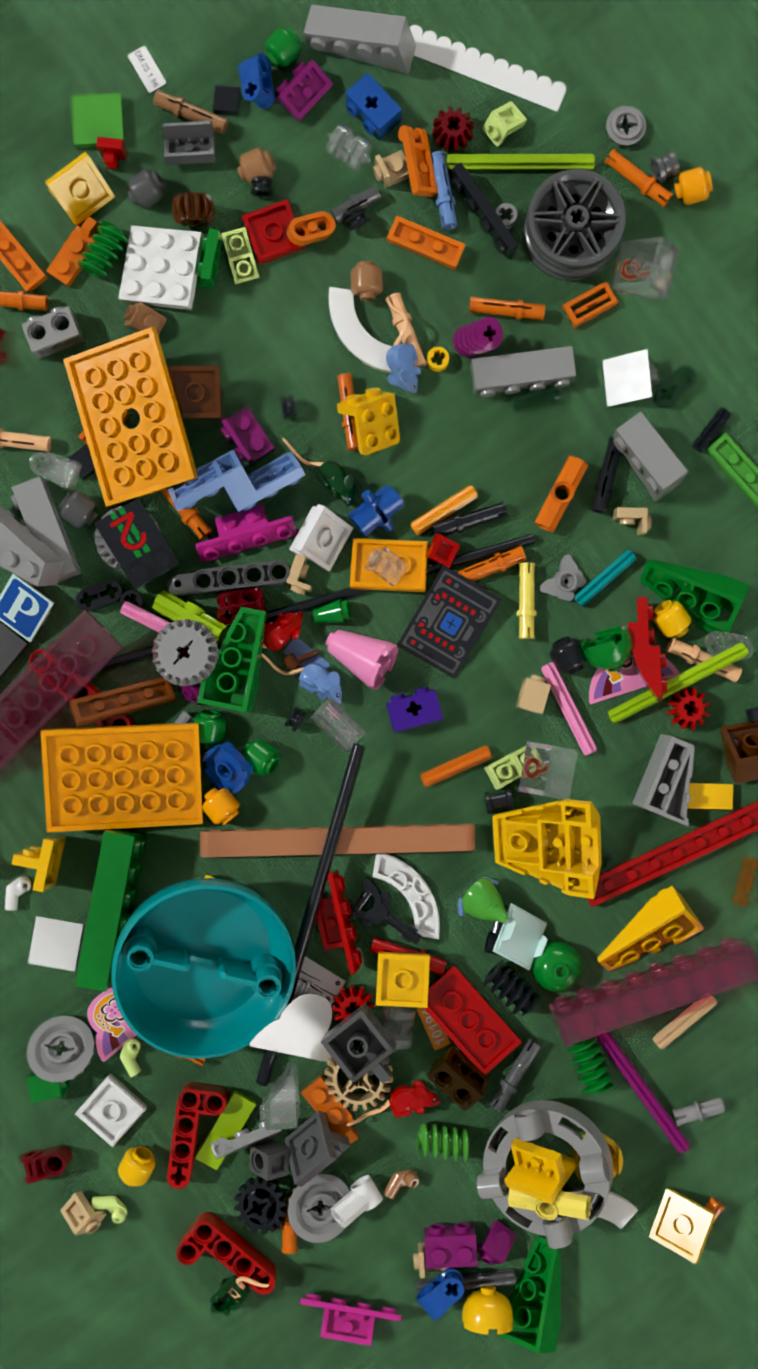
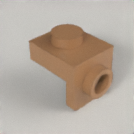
M142 302L130 305L124 314L126 319L125 327L133 328L138 332L154 327L157 330L158 336L167 320L166 317Z

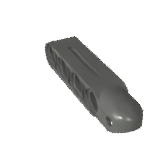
M281 560L201 569L195 573L175 575L167 581V589L174 596L215 594L250 587L282 586L287 584L286 581L291 569L286 562ZM277 567H284L286 569V575L283 579L274 578L273 572ZM252 570L261 571L259 581H249L248 575ZM227 573H234L236 575V581L232 585L224 584V576ZM202 576H209L211 579V583L207 588H200L199 580Z

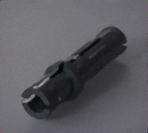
M613 437L608 439L599 481L594 486L596 493L591 511L598 514L607 513L610 495L614 493L615 489L613 483L621 452L614 445ZM613 455L610 471L608 472L611 457Z
M502 501L460 516L455 514L450 519L432 524L434 536L435 534L443 536L454 533L461 534L466 529L499 518L508 517L506 505Z

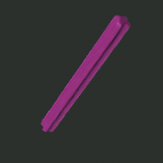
M601 1023L596 1025L591 1030L593 1035L597 1037L600 1045L676 1150L681 1154L685 1153L690 1148V1143L607 1028Z

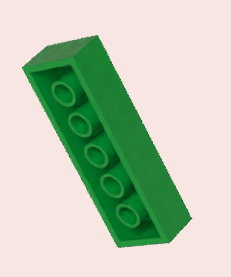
M121 828L108 829L103 833L75 986L106 992L112 986L111 969L114 949L124 925L132 915L129 914L130 906L135 903L137 897V889H134L135 879L140 878L142 864L138 863L140 854H144L147 840L143 839L144 832Z

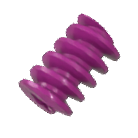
M485 317L458 328L453 336L455 350L464 357H473L496 349L503 339L502 325L494 317Z

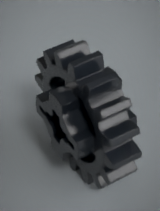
M256 1176L255 1179L251 1177L245 1181L246 1184H242L238 1188L241 1193H238L234 1198L239 1202L234 1207V1210L241 1213L237 1220L244 1219L245 1224L243 1228L246 1229L252 1226L253 1234L258 1232L259 1229L262 1235L267 1234L269 1230L273 1233L278 1229V1226H281L286 1221L284 1217L288 1213L287 1208L284 1206L289 1201L287 1198H283V1195L287 1190H280L278 1188L280 1185L279 1180L273 1184L271 1180H263L260 1176ZM268 1202L266 1205L256 1207L258 1204Z

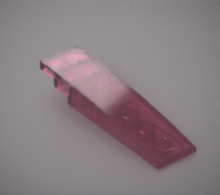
M87 609L0 694V773L122 649L123 646Z

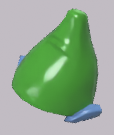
M483 877L475 882L468 889L463 899L460 897L458 900L459 916H463L465 912L483 921L506 923L509 915L506 912L502 897L495 887L499 881Z

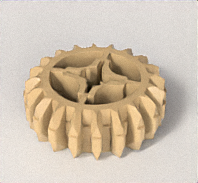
M362 1040L360 1041L361 1047H363L364 1044ZM332 1058L327 1060V1065L331 1068L325 1069L324 1074L329 1076L325 1079V1085L331 1086L328 1090L329 1095L336 1094L334 1100L336 1103L342 1099L344 1100L343 1108H347L349 1103L353 1104V1111H357L358 1105H362L363 1110L366 1111L368 1108L367 1103L370 1102L373 1107H376V1098L383 1101L385 1099L383 1092H390V1086L387 1083L393 1082V1076L384 1084L378 1080L375 1085L372 1082V1078L366 1073L362 1079L359 1078L356 1082L348 1078L346 1084L342 1086L338 1078L339 1065ZM387 1065L388 1068L390 1069V1071L392 1072V1071H393L392 1066H391V1065ZM357 1088H362V1089H364L366 1092H365V1093H353L352 1091L355 1090V1089H357Z

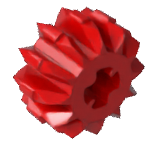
M687 688L680 690V694L677 692L672 694L675 701L669 700L666 703L668 706L673 707V710L666 711L667 715H675L671 723L677 724L679 722L680 729H685L688 725L690 730L696 729V723L704 725L705 722L701 716L709 717L710 715L709 712L704 711V707H709L710 702L702 703L706 695L704 693L697 695L696 688H691L689 692ZM684 705H689L692 708V712L687 713Z
M354 984L350 985V992H347L342 987L340 989L342 996L334 995L333 998L337 1003L332 1005V1011L338 1012L334 1017L336 1021L342 1018L345 1019L354 1012L350 1011V1002H356L357 1008L364 1003L370 1010L375 1008V1003L368 1002L372 998V994L367 993L363 995V986L359 988L358 992L355 991Z

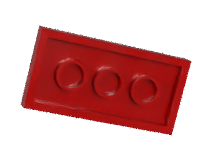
M454 964L428 986V1005L424 1009L484 1075L490 1072L522 1043L515 1032Z

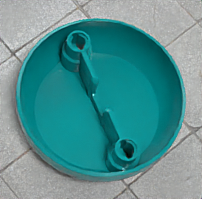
M217 878L191 879L172 884L158 891L145 900L129 917L114 949L111 969L113 994L125 1022L134 1033L152 1047L178 1057L193 1059L218 1057L236 1052L248 1046L261 1030L273 1021L278 1020L287 1006L293 991L296 960L290 933L280 915L265 898L254 890L229 880Z

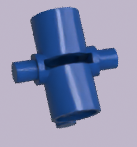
M387 484L374 495L370 490L364 491L362 497L365 502L347 516L364 536H367L378 526L383 527L386 532H391L394 529L391 516L405 506L404 501L395 489Z

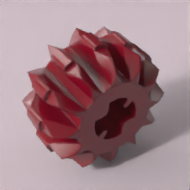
M451 105L448 107L447 113L440 110L438 113L439 118L433 120L434 128L432 129V136L437 138V146L445 144V152L449 150V147H453L455 153L458 151L459 146L466 148L468 141L473 139L474 134L472 131L474 129V122L470 121L469 112L462 114L461 106L457 111H453Z

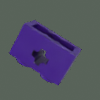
M429 687L414 690L415 695L405 698L404 693L391 696V702L386 703L393 731L398 732L442 720L443 716L436 691H430ZM413 701L415 705H420L421 707L417 711L416 716H413L412 713H407L406 708L410 707V702Z

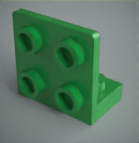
M209 228L208 236L203 238L196 287L212 290L215 288L223 243L220 231L217 229Z

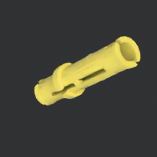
M519 563L518 639H535L534 617L537 616V611L534 610L535 563Z

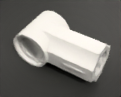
M365 1175L355 1181L350 1188L351 1191L330 1208L332 1216L341 1227L346 1228L364 1211L375 1208L383 1200L370 1175Z

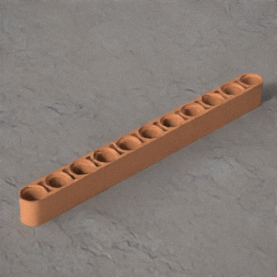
M475 824L342 827L335 854L476 850ZM329 827L200 831V857L321 855Z

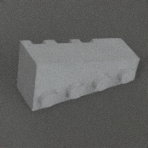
M311 4L304 29V35L310 48L409 74L416 44L405 16Z
M0 506V566L37 587L57 585L64 560L43 541H38L27 526H22L14 519V514Z

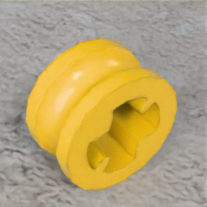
M443 347L432 348L427 355V366L434 372H442L447 368L449 363V353ZM435 354H439V357L441 355L444 357L441 365H436L437 362H432Z

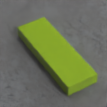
M234 1089L228 1099L225 1110L219 1114L195 1154V1159L218 1170L225 1156L215 1159L211 1143L221 1137L227 1140L235 1139L234 1134L241 1131L255 1108L256 1101Z

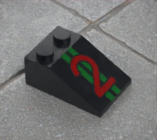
M139 498L94 523L134 590L180 564Z

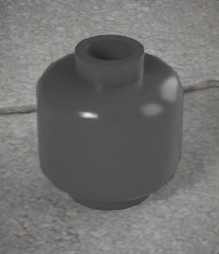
M143 169L130 178L128 182L130 191L127 193L130 200L136 206L139 204L143 208L148 209L161 201L165 196L164 190L166 185L155 170L152 172L149 169Z
M69 491L58 507L61 510L60 517L77 529L82 528L84 524L90 526L98 515L94 512L96 502L81 491H75L73 494Z

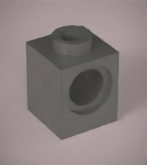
M272 1140L250 1145L249 1171L267 1181L288 1175V1148Z

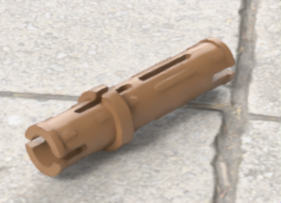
M160 89L154 95V106L172 112L174 117H183L192 122L212 121L214 131L221 135L225 134L229 122L227 118L188 103L184 97L179 96L177 98Z

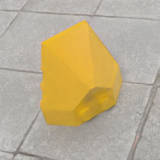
M564 799L492 816L495 863L519 874H528L540 879L539 882L544 885L549 883L562 889V893L569 896L595 898L602 855L600 814L592 802Z

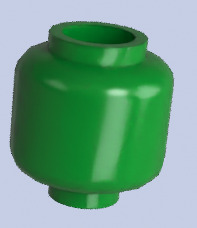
M279 27L264 43V48L267 52L265 56L274 68L280 66L286 69L300 55L301 41L289 27L286 29Z
M206 709L194 717V723H199V743H201V747L212 748L225 740L226 718L221 715L220 711Z
M257 739L252 743L248 742L241 752L246 761L252 765L253 773L258 776L271 775L280 763L278 750L263 739Z

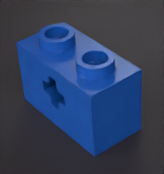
M368 72L345 92V106L348 112L353 117L357 116L363 122L362 125L366 132L371 136L374 134L378 140H381L401 121L402 109Z

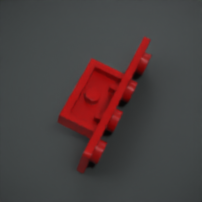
M338 869L328 874L332 896L322 898L316 918L323 949L330 950L344 947L350 974H356L360 969V965H362V955L355 945L357 934L355 926L350 923V903L344 897L345 881L343 876L339 875Z

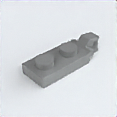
M273 1119L263 1121L258 1124L259 1129L252 1132L248 1128L234 1134L235 1139L232 1140L221 1137L212 1142L211 1148L215 1159L250 1147V1145L281 1134L282 1127L279 1120L276 1122Z

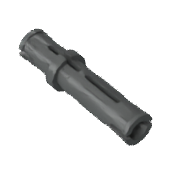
M528 1038L527 1043L507 1076L499 1082L501 1086L489 1103L492 1107L495 1106L494 1109L504 1113L506 1106L512 1096L518 1093V1086L539 1051L543 1048L535 1040Z

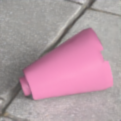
M340 629L336 632H331L326 640L327 651L373 690H377L384 683L386 678L383 676L387 670H392L399 652V648L394 643Z

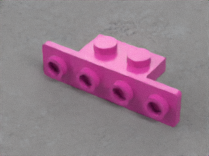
M261 504L248 510H241L215 518L219 537L197 543L195 546L201 561L207 562L282 539H288L289 537L296 536L298 533L292 516L268 522L264 506Z
M306 1294V1299L301 1298L299 1304L324 1309L320 1337L371 1346L375 1318L397 1322L402 1320L401 1315H396L397 1309L382 1307L381 1312L371 1310L372 1305L356 1303V1308L346 1306V1300L335 1298L331 1299V1303L321 1302L322 1296Z

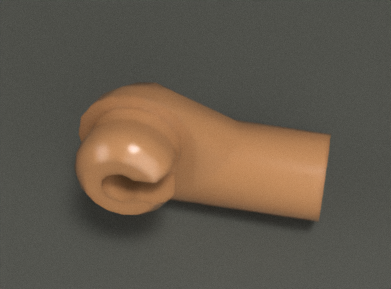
M411 1169L395 1172L383 1191L384 1195L394 1199L400 1187H417L419 1184L417 1173Z

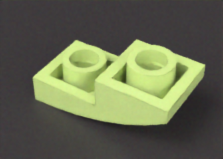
M242 227L221 233L235 284L259 278L246 228Z
M532 743L484 767L495 790L504 787L519 777L525 776L523 767L529 757H535L539 762V767L544 765ZM529 764L528 771H534V764Z

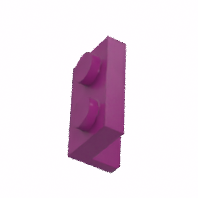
M459 1222L454 1226H444L443 1224L436 1223L431 1224L429 1227H424L426 1269L478 1266L474 1225Z

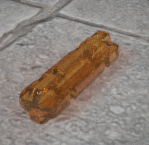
M744 857L742 866L744 868L740 870L736 890L738 891L734 893L732 900L734 904L742 907L748 905L749 897L747 895L751 893L756 875L754 870H757L758 860L751 857Z

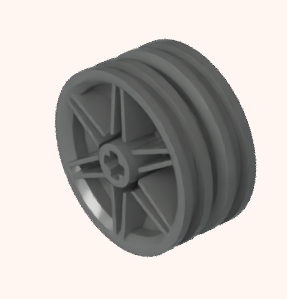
M585 169L561 171L545 180L536 190L531 200L523 229L524 246L532 263L544 274L562 281L583 280L603 269L611 259L625 228V206L618 190L605 177ZM573 195L579 198V203L576 205L572 197ZM554 208L556 211H548V209ZM593 209H599L601 212H591V211H592ZM574 219L578 220L577 224L573 223ZM553 233L555 241L549 240L547 235ZM594 234L600 236V240L598 242H596L593 236ZM569 249H578V253L573 254Z

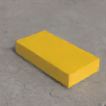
M689 784V794H691L690 802H688V808L733 810V784Z

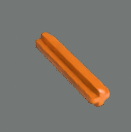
M484 745L421 773L420 778L425 787L431 786L491 759V752L488 746Z

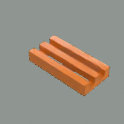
M605 281L563 304L562 309L566 311L567 318L571 320V325L575 329L616 306L618 300L608 282ZM602 290L606 291L600 297L572 311L571 308ZM610 298L611 301L578 319L576 318L579 314Z

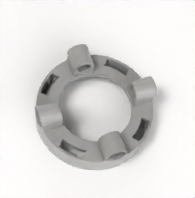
M540 1100L528 1102L507 1113L491 1134L484 1152L483 1172L477 1177V1190L482 1200L492 1198L501 1212L513 1223L529 1232L546 1236L549 1248H564L571 1244V1238L574 1233L585 1229L601 1213L613 1182L612 1155L601 1131L580 1111L555 1101ZM562 1117L568 1119V1121L580 1129L582 1128L586 1132L584 1137L582 1138L572 1128L560 1123ZM505 1130H506L508 1133L504 1136V1138L502 1139V1141H501V1143H500V1145H499V1147H498V1149H497V1151H496V1150H495L496 1141L499 1142L501 1136L503 1135V1133H504ZM543 1133H549L562 1138L576 1150L581 1158L579 1169L581 1179L585 1185L582 1195L591 1196L592 1203L595 1194H599L590 1209L589 1220L557 1215L554 1220H545L539 1217L535 1211L509 1206V1188L506 1187L504 1179L508 1175L507 1160L511 1150V1143L515 1138L521 1141H531L541 1137Z

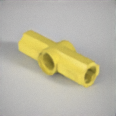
M509 1188L508 1204L510 1207L535 1211L539 1217L545 1220H554L557 1215L589 1220L591 1196L561 1190L554 1202L549 1204Z

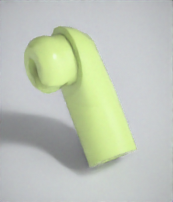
M135 1038L128 1039L120 1053V1060L130 1077L141 1072L135 1060L141 1044Z
M94 1196L92 1198L93 1210L107 1209L112 1214L111 1217L114 1223L124 1222L127 1215V1207L117 1196Z

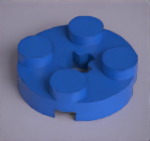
M232 743L217 744L208 750L203 757V763L206 761L207 766L204 770L205 775L217 789L228 788L233 790L231 793H237L248 784L250 774L253 772L252 765L246 761Z

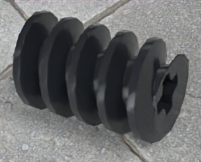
M501 960L489 971L483 985L486 986L492 982L493 986L490 991L493 993L500 990L497 998L501 1000L507 997L505 1006L509 1007L514 1004L515 1007L512 1013L516 1014L521 1011L523 1016L536 1005L540 995L538 992L532 993L533 988L530 985L525 986L526 981L523 978L517 979L518 973L516 971L510 972L511 966L509 964L503 965L504 960Z

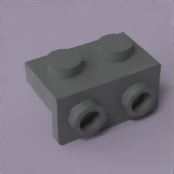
M212 121L162 124L165 165L215 162L216 141Z

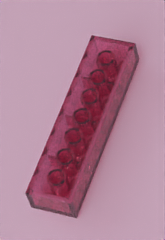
M727 938L720 942L721 945L713 948L711 946L701 947L693 955H678L670 963L664 965L663 963H656L649 966L647 971L627 973L624 979L604 981L601 983V987L581 989L577 992V995L570 998L567 996L558 997L553 1000L552 1004L548 1005L558 1035L565 1047L758 980V963L753 949L739 939Z

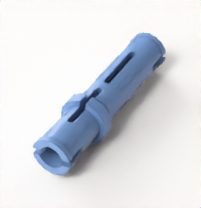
M436 151L431 155L438 190L435 202L436 208L439 209L442 229L452 230L458 226L454 210L456 201L455 197L452 196L445 152Z

